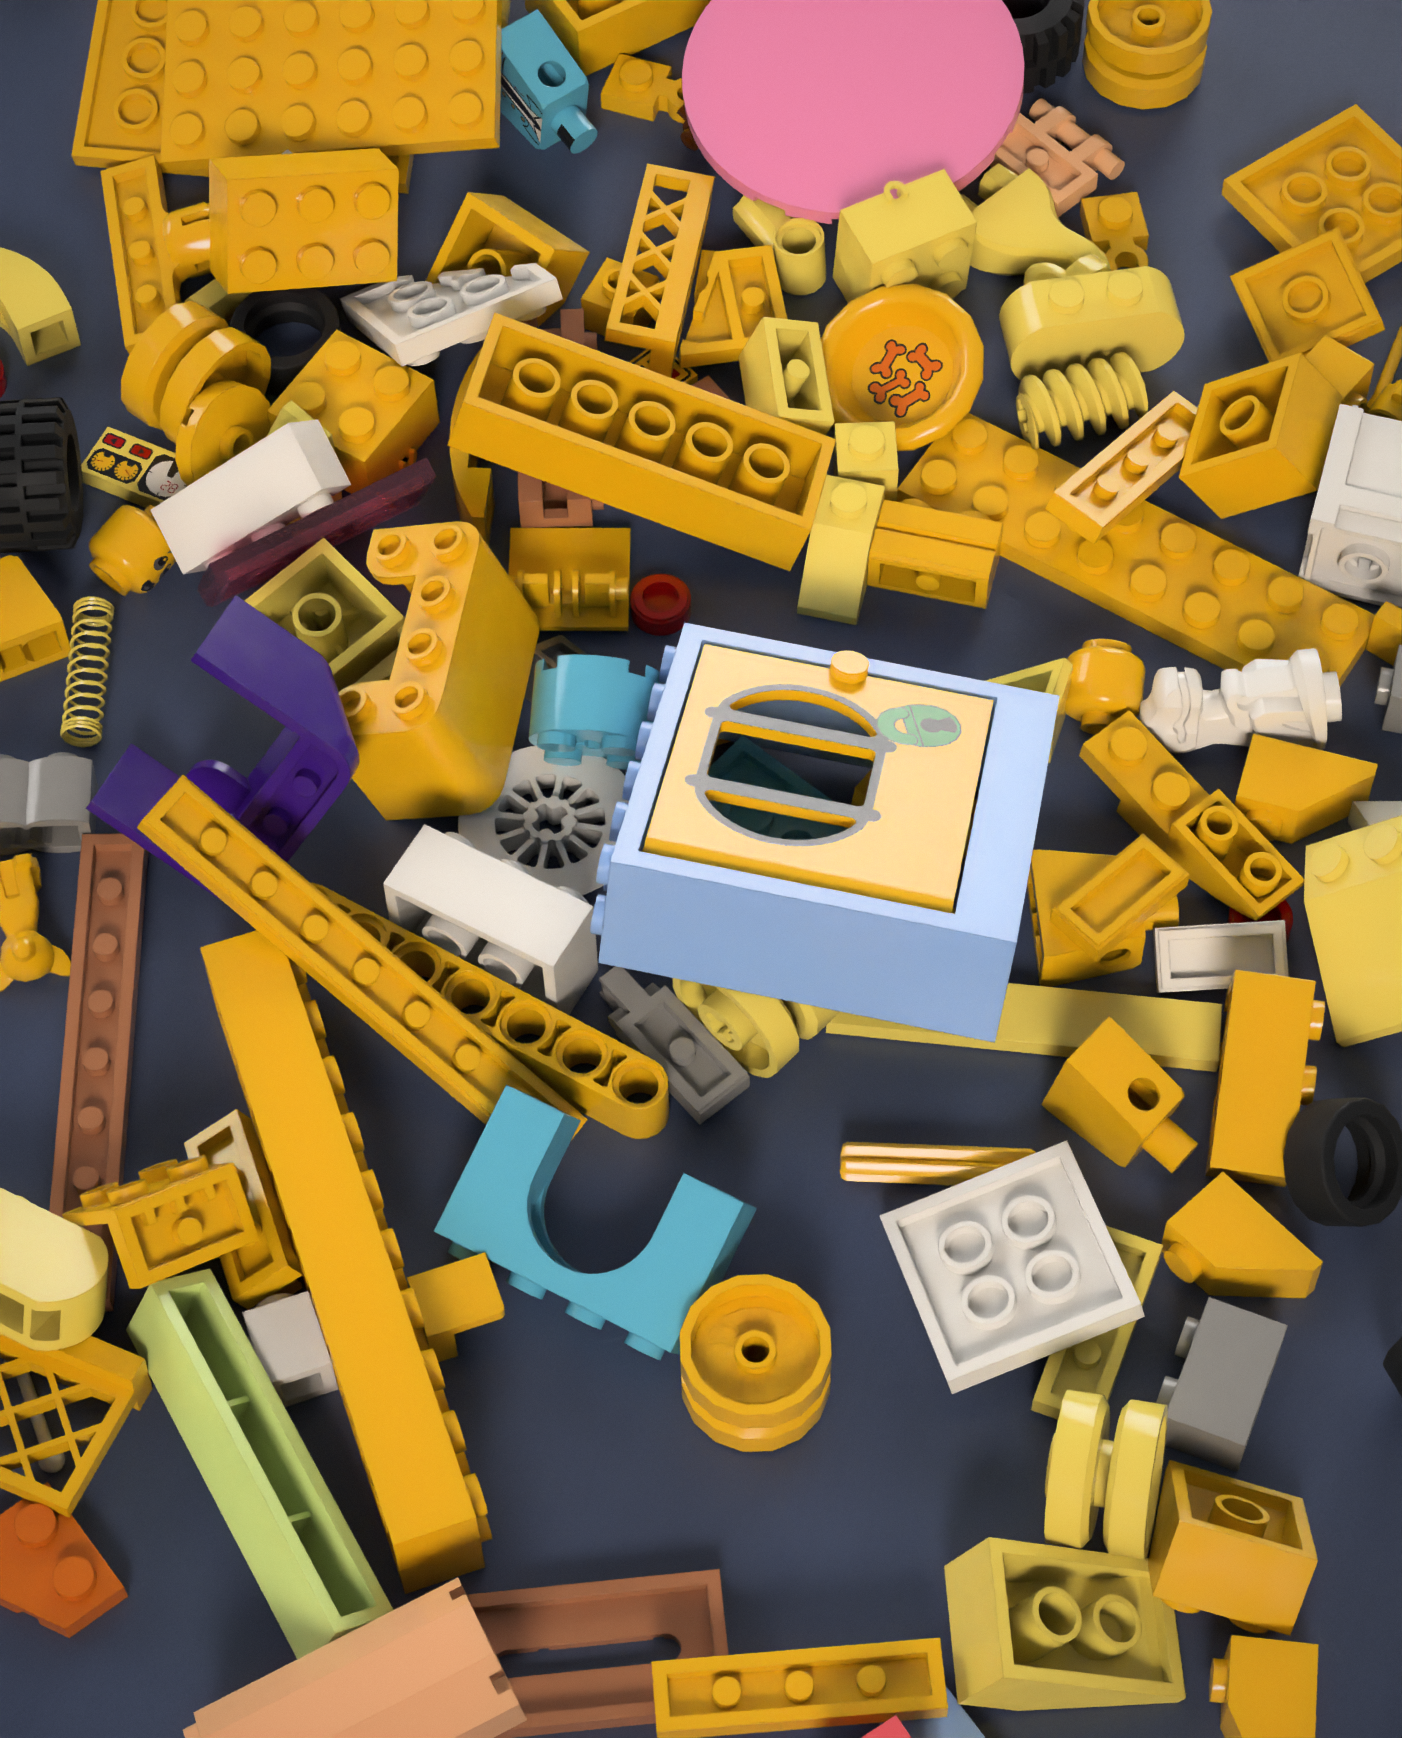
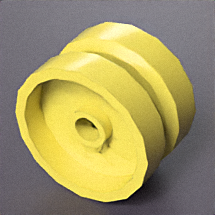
M672 978L673 989L677 998L736 1061L754 1076L770 1078L775 1075L799 1052V1038L811 1039L839 1014V1011Z
M1070 1389L1066 1390L1060 1409L1056 1433L1053 1435L1046 1471L1045 1543L1078 1549L1083 1548L1092 1538L1099 1507H1104L1103 1542L1108 1553L1138 1559L1147 1558L1160 1493L1167 1435L1168 1405L1134 1399L1129 1400L1121 1410L1114 1441L1109 1440L1110 1406L1105 1395Z

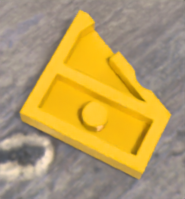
M772 245L714 252L706 274L705 286L699 293L693 310V319L686 339L682 340L680 346V368L739 361L740 353L763 317L788 319Z

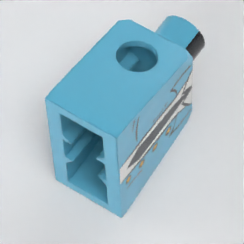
M537 9L502 29L500 112L536 149L545 150L560 140L573 154L587 149L598 135V131L586 117L589 92L587 77Z

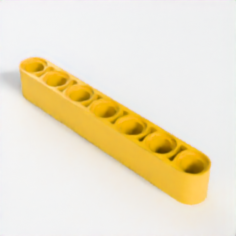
M310 882L419 976L430 978L427 983L459 1010L469 1005L485 1007L478 1013L465 1015L576 1110L622 1135L634 1139H648L657 1135L666 1126L670 1117L668 1076L664 1068L655 1060L327 887ZM524 1034L540 1036L537 1041L522 1044L515 1041L517 1037ZM580 1063H589L596 1066L593 1071L588 1073H576L570 1070L573 1066ZM634 1093H646L653 1097L645 1103H632L626 1100L628 1096Z

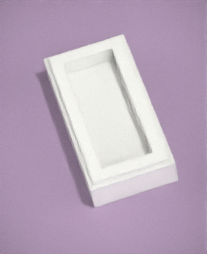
M1285 920L1153 928L1157 993L1228 989L1235 969L1288 977Z

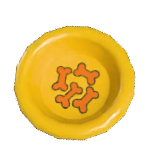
M901 284L888 288L881 286L851 300L827 324L821 337L834 416L832 426L835 428V423L895 421L897 451H914L946 436L970 412L983 382L984 345L971 315L946 293L918 284Z

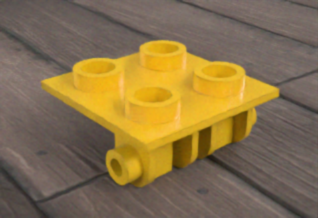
M510 528L508 575L540 621V631H628L631 528Z

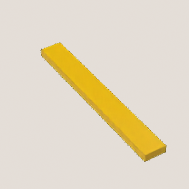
M185 775L178 779L137 826L138 830L485 1125L506 1085L529 1094L581 1120L572 1139L588 1120Z

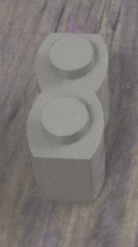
M58 752L48 757L28 762L9 755L0 754V855L17 854L31 849L48 853H73L81 851L82 834H95L96 815L86 809L97 793L98 788L94 765L91 759L79 757L68 752Z

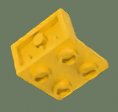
M205 1155L179 1163L177 1159L167 1160L140 1170L138 1172L140 1180L119 1186L118 1182H113L88 1190L79 1195L82 1206L62 1214L63 1219L78 1226L108 1224L130 1289L144 1288L260 1240L234 1162L208 1165Z

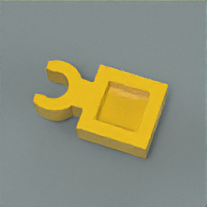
M619 53L600 93L601 108L653 122L660 110L668 112L673 120L683 124L685 120L676 113L684 105L682 78L672 80L671 66Z
M1130 192L1081 198L1079 214L1085 237L1104 252L1111 271L1117 270L1120 267L1136 268L1148 266V256L1144 250H1147L1149 234L1138 193Z

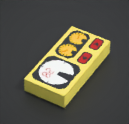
M111 427L106 428L81 464L83 483L145 508L148 505L155 507L187 487L181 480L174 452Z

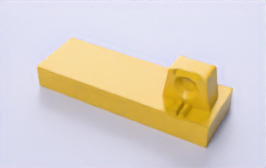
M235 1109L184 1142L188 1159L205 1155L208 1165L230 1162L235 1164L260 1240L221 1255L219 1258L233 1301L249 1310L269 1296L280 1293L294 1294L302 1289V1284L297 1278L303 1274L292 1248L291 1237L252 1120L238 1109Z

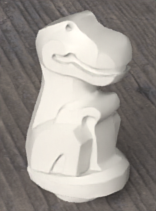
M1315 648L1296 650L1289 660L1255 659L1246 664L1242 672L1238 671V669H1226L1221 672L1220 689L1212 691L1203 690L1201 676L1196 669L1184 667L1185 672H1178L1176 667L1161 668L1154 677L1149 697L1143 700L1139 706L1141 723L1169 753L1175 754L1190 752L1212 744L1250 747L1253 734L1320 750L1325 747L1327 742V722L1342 720L1341 693L1337 672L1322 673L1318 650Z

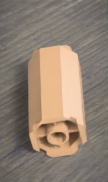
M457 1577L193 1712L196 1723L183 1729L185 1738H494L527 1721V1718Z

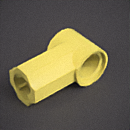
M743 195L740 201L733 207L734 222L756 247L772 245L781 289L793 295H808L820 289L826 281L825 236L822 227L814 220L786 216L785 210L765 203L760 199L753 201Z

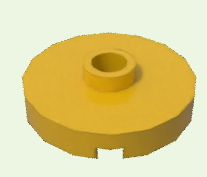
M228 379L212 383L194 398L188 409L194 411L190 416L188 425L181 423L176 436L175 461L181 480L187 486L267 437L270 431L267 414L270 402L259 389Z

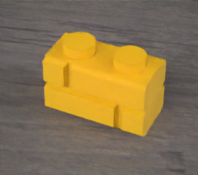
M905 499L901 502L883 500L877 528L875 529L869 550L867 585L986 609L1000 558L1003 522L993 521L986 514L974 510H967L957 514L932 509L929 504L918 499Z

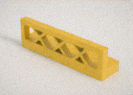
M647 163L606 326L604 341L650 349L648 370L671 378L708 223L715 177ZM658 186L687 192V196L666 206L654 193V188ZM664 225L675 239L656 247L644 233ZM654 266L666 280L645 288L634 274ZM643 307L656 321L655 329L622 323L621 321L624 315Z

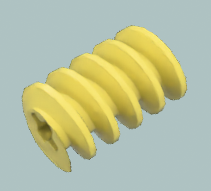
M1123 352L1115 353L1110 358L1109 363L1103 358H1094L1088 363L1087 369L1081 364H1071L1066 368L1064 375L1056 369L1047 370L1043 375L1042 381L1035 375L1024 376L1020 382L1018 396L1016 397V410L1023 439L1031 443L1034 450L1039 449V433L1045 432L1051 445L1055 447L1061 444L1062 427L1067 426L1073 438L1079 441L1084 437L1085 421H1090L1096 434L1103 435L1106 432V420L1109 415H1112L1118 428L1122 430L1126 429L1129 425V410L1134 409L1139 419L1148 413V398L1144 380L1133 359Z

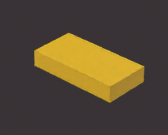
M1141 834L1052 908L1050 921L1095 962H1098L1188 886L1190 874L1145 834Z

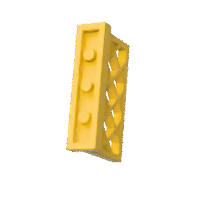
M0 1333V1358L9 1361L0 1365V1396L4 1409L0 1410V1427L10 1425L17 1447V1452L0 1457V1488L31 1502L44 1504L51 1508L52 1511L70 1518L132 1408L140 1411L153 1389L145 1358L93 1336L64 1349L37 1351ZM30 1371L47 1377L51 1394L11 1406L4 1380ZM57 1382L69 1387L59 1391ZM89 1397H95L111 1404L101 1423L72 1432L65 1405ZM57 1408L65 1435L25 1449L17 1422ZM89 1444L82 1457H80L78 1447ZM71 1451L76 1467L61 1492L35 1481L30 1466L31 1463ZM23 1467L25 1476L11 1470Z

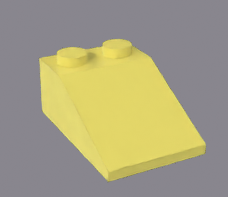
M1402 815L1306 845L1304 905L1336 1042L1342 1047L1402 1032Z
M988 1537L946 1564L944 1571L957 1704L1029 1711L1178 1703L1186 1699L1175 1609L1167 1606L1160 1598L1152 1596L1148 1569L1149 1558L1138 1559L1104 1552Z

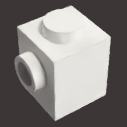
M308 1291L296 1295L290 1293L275 1294L260 1301L256 1308L242 1312L249 1334L247 1338L284 1407L339 1390L333 1365Z

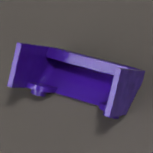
M235 595L190 661L285 727L247 778L229 765L216 760L197 762L191 767L186 777L285 862H288L348 785L358 768L359 753L331 668L325 658ZM131 743L86 809L218 898L137 829L141 820L178 781L180 776Z

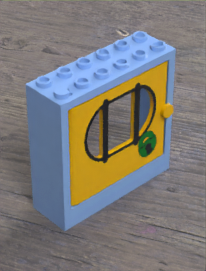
M684 623L677 647L669 645L665 647L659 675L660 683H654L652 688L647 721H653V723L642 721L640 726L635 760H640L641 763L630 761L628 764L622 799L629 801V803L617 801L614 809L609 840L616 842V844L604 843L600 854L596 883L604 884L603 891H607L606 895H597L590 927L591 934L601 935L598 963L995 1043L1018 939L1060 696L869 659L855 651L833 652ZM743 735L759 747L871 768L872 771L865 802L862 806H855L710 777L708 773L718 739L736 742ZM977 789L979 794L955 911L953 904ZM709 800L847 827L848 829L818 839L790 840L769 837L752 832L733 823L717 811Z

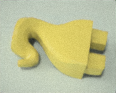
M1000 163L995 165L984 174L979 182L978 195L985 200L979 206L964 194H960L977 221L970 262L971 267L997 275H1025L1023 285L1031 281L1111 271L1104 252L1098 246L1062 224L1057 217L1053 197L1048 186L1030 168L1018 176Z

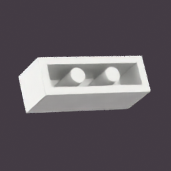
M319 420L291 422L151 509V512L182 574L207 570L210 577H215L240 565L243 562L240 553L252 545L255 548L257 545L261 546L257 548L261 549L287 536L289 531L285 525L296 518L301 517L303 521L310 520L333 508L335 502L332 496L350 486L351 483Z

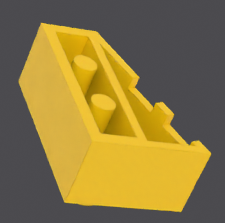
M1235 969L1225 997L1224 1011L1227 1014L1223 1042L1220 1044L1218 1064L1220 1068L1216 1097L1213 1103L1205 1176L1217 1177L1223 1171L1232 1180L1286 1187L1283 1155L1287 1133L1300 1111V1105L1308 1106L1312 1103L1315 1092L1317 1067L1305 1065L1308 1039L1320 1041L1324 1021L1325 1001L1314 1000L1316 981Z

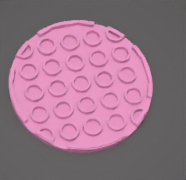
M711 0L700 15L690 35L682 69L683 100L688 125L697 146L712 168L730 186L753 201L760 199L765 203L785 210L786 216L805 218L826 224H832L833 219H839L841 209L882 194L885 185L890 181H900L905 185L945 169L958 192L961 191L994 161V154L1003 144L1007 135L1013 132L1020 113L1024 88L1023 47L1016 24L1002 0ZM897 189L890 190L894 199L899 198L897 196Z

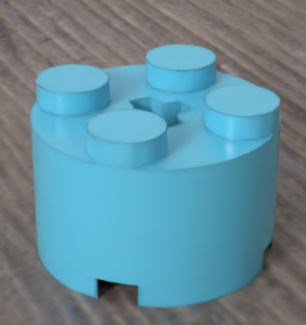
M600 655L557 656V667L552 669L548 668L545 659L537 661L534 673L529 741L538 748L545 750V762L555 765L577 766L581 764L582 756L604 757L607 759V766L627 770L630 761L641 763L640 760H635L638 734L642 721L653 723V721H647V714L654 683H660V672L646 665L645 677L629 673L630 660Z

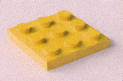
M1357 104L1230 175L1223 181L1221 195L1280 253L1338 227L1364 283L1402 262V147Z

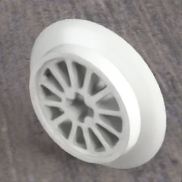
M537 746L516 750L511 754L505 785L500 797L492 806L480 813L459 815V834L468 839L477 850L499 861L502 859L516 861L524 866L533 877L555 888L566 886L583 896L602 887L604 884L596 883L597 869L604 843L616 844V842L609 840L614 809L617 801L629 803V801L622 799L625 775L620 769L607 766V759L604 757L582 756L580 765L562 766L545 762V750ZM554 788L553 795L549 798L543 796L540 790ZM566 790L575 792L567 800H563ZM531 794L534 802L529 803L522 796ZM588 802L593 803V805L584 807ZM506 809H511L515 813H508L505 811ZM547 820L553 826L561 823L562 831L556 834L548 828L540 831L539 823ZM598 822H604V823H605V824L602 825V826H601V825H594L595 823H598ZM498 831H506V832H507V833H504V834H501V835H498V834H497ZM586 843L598 845L595 848H591ZM518 849V850H517L514 854H512V855H510V854L507 853V852H509V851H513V850ZM566 851L572 853L580 861L571 863ZM539 854L535 867L526 865L535 855ZM551 856L557 857L561 868L547 869Z

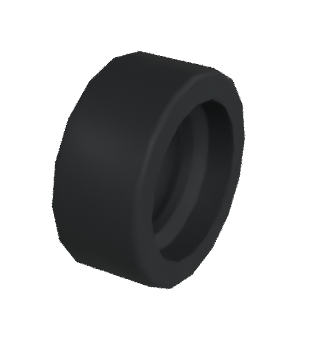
M314 288L253 292L234 311L229 327L243 331L253 339H256L263 331L277 324L289 322L308 324L321 332V338L313 347L298 355L285 357L269 355L271 358V376L266 390L267 394L280 396L336 330L341 331L337 308L327 295Z
M1330 1098L1313 1101L1297 1114L1287 1133L1283 1162L1286 1185L1294 1204L1309 1220L1324 1226L1363 1227L1378 1224L1395 1210L1402 1196V1131L1398 1121L1383 1104L1368 1098ZM1344 1126L1351 1133L1356 1146L1358 1160L1355 1184L1348 1198L1341 1192L1335 1176L1334 1166L1336 1143Z

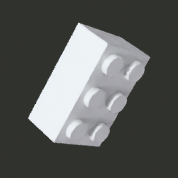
M424 824L383 883L389 921L568 1015L598 972L596 934L590 933L594 906L590 905L580 893L569 887L559 886L555 888L533 877L524 866L510 859L499 861L477 850L468 839L455 832H446L444 834Z

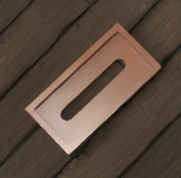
M720 1569L467 1594L475 1610L474 1612L498 1658L508 1654L538 1652V1649L549 1648V1650L647 1641L653 1640L655 1637L672 1639L679 1644L681 1651L676 1659L729 1655ZM652 1664L508 1678L527 1721L494 1738H515L656 1723Z

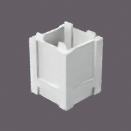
M1340 404L1310 519L1307 541L1298 577L1340 597L1380 606L1387 601L1402 609V421L1363 413L1364 409L1358 408V405L1348 406Z

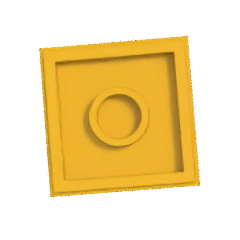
M1338 227L1230 276L1269 363L1298 353L1306 356L1324 335L1348 347L1385 330L1380 314Z

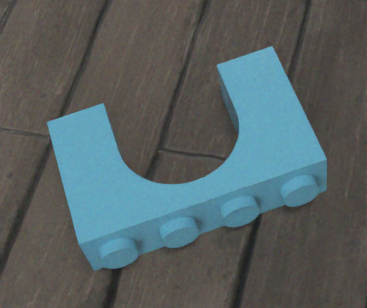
M506 1085L434 1232L453 1241L448 1253L460 1260L485 1252L488 1261L491 1260L511 1271L506 1280L511 1286L541 1300L547 1290L569 1300L565 1313L599 1330L602 1329L605 1321L608 1320L629 1331L624 1343L652 1358L661 1360L665 1350L670 1353L680 1354V1330L690 1306L711 1286L722 1281L757 1208L695 1177L683 1173L651 1240L644 1250L631 1262L618 1269L598 1274L583 1273L568 1264L558 1254L550 1241L544 1219V1204L548 1187L581 1120L529 1094Z

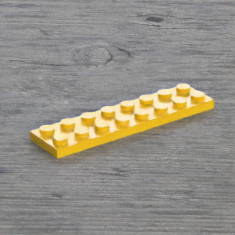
M970 413L946 436L934 441L898 487L897 502L905 499H918L929 504L932 509L957 514L967 510H974L986 514L993 521L1003 522L1000 556L1224 670L1238 669V671L1242 672L1243 667L1255 659L1289 660L1296 650L1315 648L1318 650L1322 673L1336 671L1339 686L1341 687L1367 647L1375 614L1145 500L1095 544L1091 543L1082 535L1069 529L1064 522L1045 509L1053 492L1081 468L1041 448L1034 450L1031 443Z

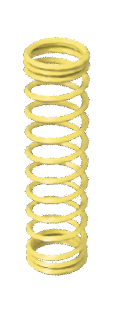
M97 596L83 597L73 605L72 622L74 625L71 628V650L68 653L70 662L67 665V672L69 674L66 677L67 688L64 691L66 700L63 703L65 712L62 715L63 723L60 729V736L68 744L77 747H90L99 743L102 739L103 726L98 721L104 717V713L100 708L105 705V700L101 696L106 693V687L103 683L108 680V676L103 671L109 667V663L105 659L110 655V651L106 646L111 643V638L107 634L112 631L110 623L114 619V607L106 599ZM88 604L100 605V606H87V607H83V608L79 609L81 606H83V605H88ZM96 609L105 611L108 614L95 617L81 612ZM82 623L94 627L107 625L108 630L105 632L85 630L79 625ZM76 628H77L78 630H80L81 632H79L78 634H75ZM85 634L103 636L107 639V642L105 644L85 643L78 639V637ZM76 640L80 644L74 647V642ZM82 647L101 648L105 650V655L101 657L84 655L79 653L77 649ZM73 653L77 654L79 657L73 659ZM82 659L102 661L104 667L101 669L84 668L75 662ZM72 665L78 669L72 671ZM82 671L99 673L103 676V679L101 681L82 680L74 674ZM71 677L74 680H76V682L70 684ZM79 684L97 685L102 688V691L98 694L82 693L73 687ZM71 690L75 694L69 697V691ZM80 696L97 698L101 701V704L98 706L80 705L72 701V699ZM68 703H71L74 707L68 709ZM77 709L94 710L99 713V717L93 719L86 716H75L70 712ZM75 727L87 728L92 731H80L75 729ZM69 729L80 735H97L92 738H79L70 735L66 730Z

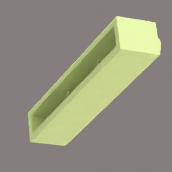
M211 1269L163 1279L149 1285L126 1331L139 1356L145 1358L148 1373L296 1658L299 1659L393 1611L388 1598Z

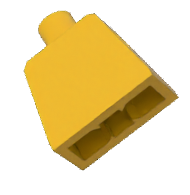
M13 555L0 558V682L66 658L71 650L60 613L21 559Z
M1042 849L1033 850L1027 881V895L1040 986L1053 987L1137 967L1142 961L1146 939L1145 931L1153 930V928L1179 926L1177 895L1098 962H1095L1050 921L1051 909L1116 855Z
M1110 1016L1065 1061L1041 1104L1052 1115L1121 1167L1128 1166L1144 1149L1172 1174L1198 1146V1143L1170 1119L1185 1097L1182 1088Z

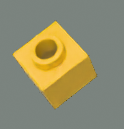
M607 257L581 297V309L584 308L585 329L597 332V334L605 336L622 266L621 262ZM643 270L634 274L645 288L659 283V276ZM642 307L624 315L621 322L647 327L652 317Z

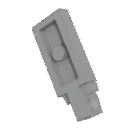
M616 966L599 978L602 988L600 996L614 1011L608 1016V1022L616 1031V1035L625 1045L652 1058L664 1068L668 1076V1091L699 1125L750 1087L748 1072L666 985L660 989L655 983H651L643 989L624 968Z

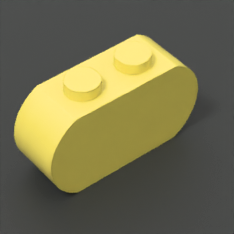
M1149 266L1031 281L1015 290L1005 300L999 313L1000 326L1011 369L1020 381L1027 375H1035L1042 381L1044 373L1051 369L1059 370L1064 375L1066 368L1075 363L1081 364L1087 369L1088 363L1094 358H1103L1109 363L1110 358L1118 352L1127 353L1135 362L1140 373L1153 371L1167 363L1177 354L1184 342L1185 336L1170 280L1163 272Z
M0 1188V1333L37 1351L64 1349L84 1341L98 1329L105 1314L109 1255L103 1239L84 1227L78 1226L29 1202L22 1196Z

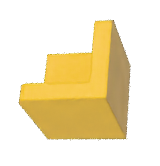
M485 1252L407 1277L409 1288L413 1287L425 1325L423 1330L429 1349H434L438 1362L458 1356L454 1334L500 1320L505 1316L504 1304Z

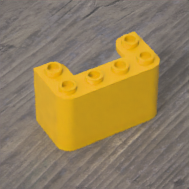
M453 521L373 530L367 552L366 565L370 573L382 584H403L411 594L390 680L360 682L349 685L339 692L359 753V765L352 779L386 821L463 816L480 813L494 804L500 797L505 785L539 636L540 621L476 527L470 523Z

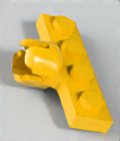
M154 155L100 171L124 346L129 355L140 335L156 317L175 304L181 303V283L187 278L193 279L211 273L209 203L202 202L168 213L162 169Z

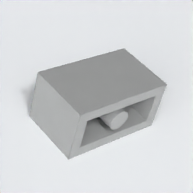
M1211 1297L1207 1300L1200 1320L1188 1316L1175 1351L1176 1356L1186 1359L1180 1377L1175 1379L1166 1375L1156 1403L1168 1405L1165 1446L1238 1472L1276 1365L1288 1325Z

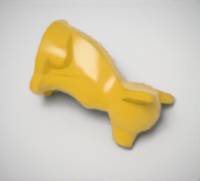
M29 853L15 855L10 860L0 862V927L6 936L0 951V993L14 980L29 982L40 979L48 973L64 977L70 976V958L62 949L52 945L47 938L37 933L39 918L37 892L42 888L41 869L38 859L32 857V854Z

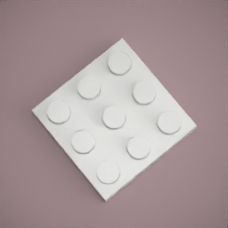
M1067 1140L880 1215L890 1244L952 1394L1145 1317L1141 1302Z

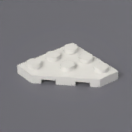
M537 263L514 265L510 270L512 276L508 277L500 274L486 275L484 268L442 272L438 276L440 283L436 284L428 281L414 282L412 275L397 276V281L376 283L340 298L346 319L401 366H420L435 360L440 355L441 350L457 343L471 344L484 340L494 313L520 322L528 321L545 313L546 306L563 300L557 278Z

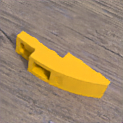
M1130 710L1083 743L1079 756L1120 799L1117 808L1119 815L1139 835L1145 834L1190 874V880L1216 899L1252 920L1258 921L1304 885V878L1220 789L1209 795Z

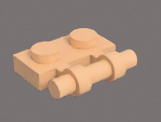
M1040 98L1032 105L1029 111V116L1036 122L1033 123L1023 114L1019 113L1013 132L1007 135L1003 144L994 154V161L989 165L993 168L1000 163L1018 176L1030 168L1048 186L1053 197L1057 217H1060L1079 203L1081 198L1087 197L1097 189L1098 173L1095 171L1098 170L1110 180H1114L1123 171L1125 162L1112 153V145L1099 134L1091 136L1076 124V117L1063 106L1055 108L1045 99ZM1063 142V143H1064L1065 145H1067L1070 149H1072V151H1068L1065 147H1063V146H1062L1061 144H1059V143Z

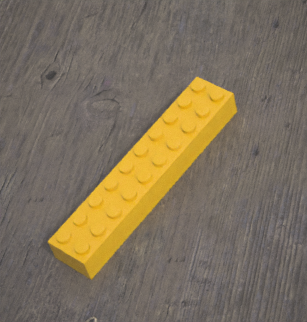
M257 930L200 947L218 1017L291 1237V1243L303 1274L302 1277L324 1337L341 1398L404 1593L407 1594L485 1568L481 1543L493 1539L486 1517L488 1510L476 1473L471 1474L464 1452L467 1451L464 1437L455 1411L449 1410L443 1390L445 1389L442 1372L434 1349H429L423 1330L425 1325L413 1287L408 1288L403 1271L404 1262L393 1228L388 1229L383 1212L384 1203L373 1169H368L363 1153L365 1148L353 1111L349 1112L344 1097L345 1088L335 1056H330L325 1041L327 1036L316 1000H311L306 985L308 982L306 972Z

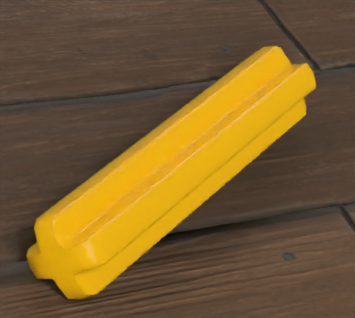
M846 1142L843 1143L840 1153V1174L843 1180L854 1182L957 1185L1034 1154L1036 1151L1031 1148Z

